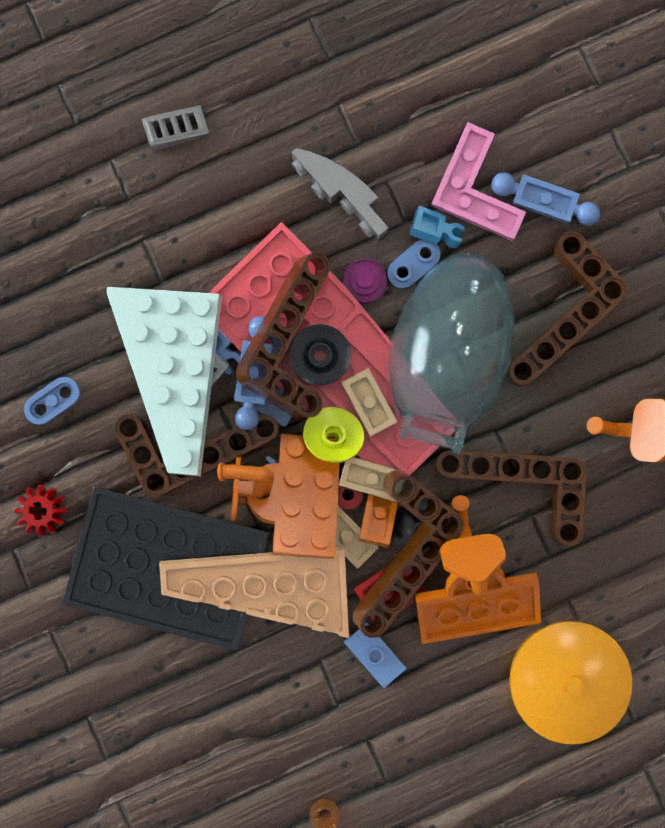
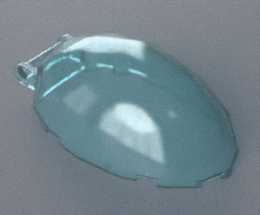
M478 253L453 254L426 273L406 301L392 337L390 352V385L396 408L400 415L404 417L399 438H414L452 449V453L460 454L466 431L475 426L496 401L511 362L514 312L510 294L503 274L495 265ZM412 419L457 431L456 436L451 437L411 425Z

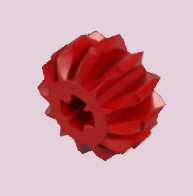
M38 485L36 491L33 488L26 489L27 497H18L17 501L24 506L23 508H15L14 513H23V517L17 523L18 525L28 523L26 533L31 534L36 529L38 537H42L45 535L46 529L50 534L57 531L55 524L64 525L65 520L59 514L67 513L68 508H59L58 504L64 502L65 498L64 496H59L54 499L57 492L56 488H50L46 493L45 485ZM36 507L46 508L47 513L43 515L36 513Z

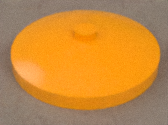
M558 621L537 629L520 645L511 664L509 675L510 693L518 713L536 733L558 743L582 744L602 737L621 720L631 699L632 673L625 653L610 635L585 622Z

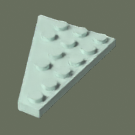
M107 287L106 293L167 472L170 474L201 477L222 296L215 293Z

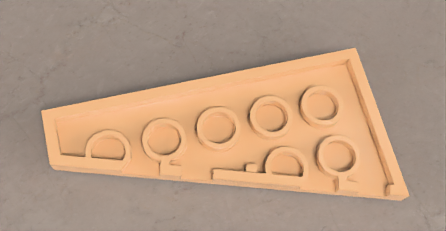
M344 547L335 548L334 559L272 555V552L159 561L162 595L196 603H208L226 610L242 611L247 615L290 625H302L310 627L312 630L332 632L349 638Z

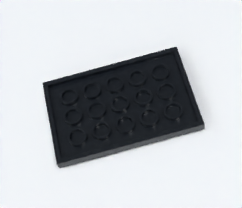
M93 486L62 605L238 651L248 615L242 611L226 610L208 603H196L162 595L159 561L264 553L270 532Z

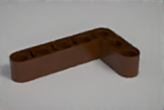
M577 232L565 233L556 242L554 255L588 294L509 364L506 370V377L514 386H525L534 381L626 296L627 286L622 278L589 242ZM571 241L574 243L576 254L566 253L563 249V242ZM584 263H591L595 266L596 276L590 277L585 274L583 269ZM605 285H611L615 288L617 293L615 299L606 297L604 294ZM583 305H590L594 309L595 315L593 319H586L581 311ZM561 325H568L572 329L573 335L571 339L567 340L561 337L559 334ZM543 344L549 347L551 355L548 360H543L537 355V347ZM521 364L527 367L529 374L526 380H519L515 376L514 369L516 365Z
M319 252L298 258L236 369V377L240 384L295 418L315 417L321 412L323 407V400L315 390L278 368L280 361L329 273V260L324 254ZM309 261L315 266L314 275L308 270ZM294 287H297L301 292L300 301L294 297ZM281 312L286 315V327H283L279 322ZM266 339H269L273 344V350L270 354L264 347ZM252 365H255L259 372L256 380H253L250 376L249 370ZM278 381L282 383L284 388L281 396L275 391V385ZM303 397L308 401V408L305 412L300 404Z
M131 414L122 415L115 423L116 435L143 490L150 496L165 495L200 477L188 476L183 478L178 474L168 473L163 458L143 419ZM269 415L259 416V423L267 420L272 422L274 426V432L266 438L258 434L257 425L252 430H242L239 427H235L205 442L204 452L209 447H214L219 452V459L214 464H208L204 460L203 453L201 476L217 469L220 462L228 464L236 460V457H242L274 441L280 431L277 421ZM129 420H134L137 423L138 430L135 435L129 437L124 433V425ZM235 434H243L247 441L245 448L240 451H236L231 447V439ZM142 447H147L151 452V458L145 464L140 463L137 459V452ZM154 474H160L164 478V486L160 491H155L150 486V479Z
M456 450L443 451L436 457V471L441 476L447 478L553 484L552 538L558 544L568 547L575 546L582 540L587 472L586 466L581 460L570 457ZM447 455L453 456L457 461V467L451 473L445 472L441 466L442 459ZM477 457L483 458L487 463V469L481 475L476 474L472 469V462ZM508 459L513 460L517 465L516 473L510 477L505 475L502 470L503 463ZM538 461L543 462L547 467V472L542 478H537L533 473V466ZM568 463H572L577 469V474L572 480H568L563 474V469ZM567 493L572 494L575 498V505L570 510H566L562 506V498ZM565 524H570L573 527L574 533L569 540H563L560 536V530Z
M401 470L391 471L385 476L383 481L384 491L423 523L353 612L354 624L369 638H377L387 630L441 561V546L449 540L458 539L464 530V522L459 514L416 479ZM405 480V489L400 493H396L397 483ZM428 498L427 508L419 511V503L423 499ZM446 517H450L449 526L441 529L442 521ZM431 541L432 546L430 550L422 553L423 545ZM413 566L412 573L407 577H403L405 568ZM394 590L393 597L389 601H383L384 595L388 591ZM375 615L373 623L367 626L364 625V621L368 616Z

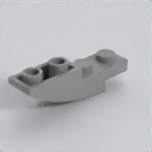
M298 148L292 151L293 168L302 178L307 175L313 182L312 190L321 200L326 198L332 203L338 197H341L342 199L339 201L341 206L349 215L355 213L361 220L359 223L360 228L369 238L374 236L379 241L387 234L388 227L372 209L377 204L378 197L364 182L341 165L326 157Z

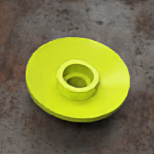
M337 407L322 408L317 416L307 419L304 425L303 438L307 448L314 456L323 461L340 463L350 460L361 450L364 442V430L357 417L349 411ZM334 437L337 442H332L327 438Z

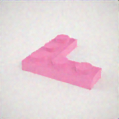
M467 122L431 206L513 241L526 212L471 188L495 134Z

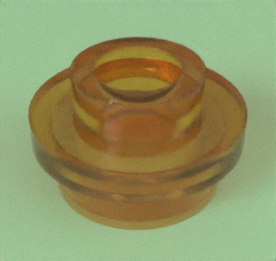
M318 800L310 809V821L315 828H334L340 819L339 808L331 800ZM321 810H328L331 814L330 817L327 819L321 818L319 816Z

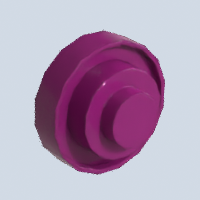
M356 260L345 270L343 285L359 303H373L385 292L387 284L386 272L374 260Z

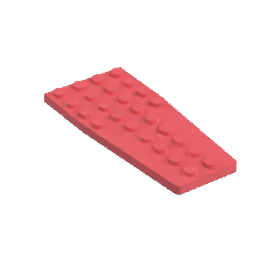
M282 222L209 292L222 296L219 329L232 341V344L240 352L243 340L252 341L253 339L248 330L250 321L257 316H266L294 263L298 258L312 253ZM309 261L308 270L314 275L315 266ZM329 270L324 283L280 361L278 368L315 390L323 400L322 408H342L357 417L364 430V442L357 456L367 461L406 471V474L411 475L458 428L459 423L349 290ZM294 287V297L300 301L301 292L297 287ZM281 312L279 322L283 327H286L287 318ZM324 324L336 328L345 336L350 346L351 359L347 371L340 379L328 385H313L305 382L295 373L290 362V348L294 338L300 331L311 325ZM269 339L265 340L266 344H272ZM319 350L315 353L314 357L317 361H324L326 353ZM368 368L397 420V423L371 437L342 385L343 381ZM278 381L276 386L284 391L282 383ZM303 397L301 399L300 404L301 407L306 411L308 408V401L305 397Z

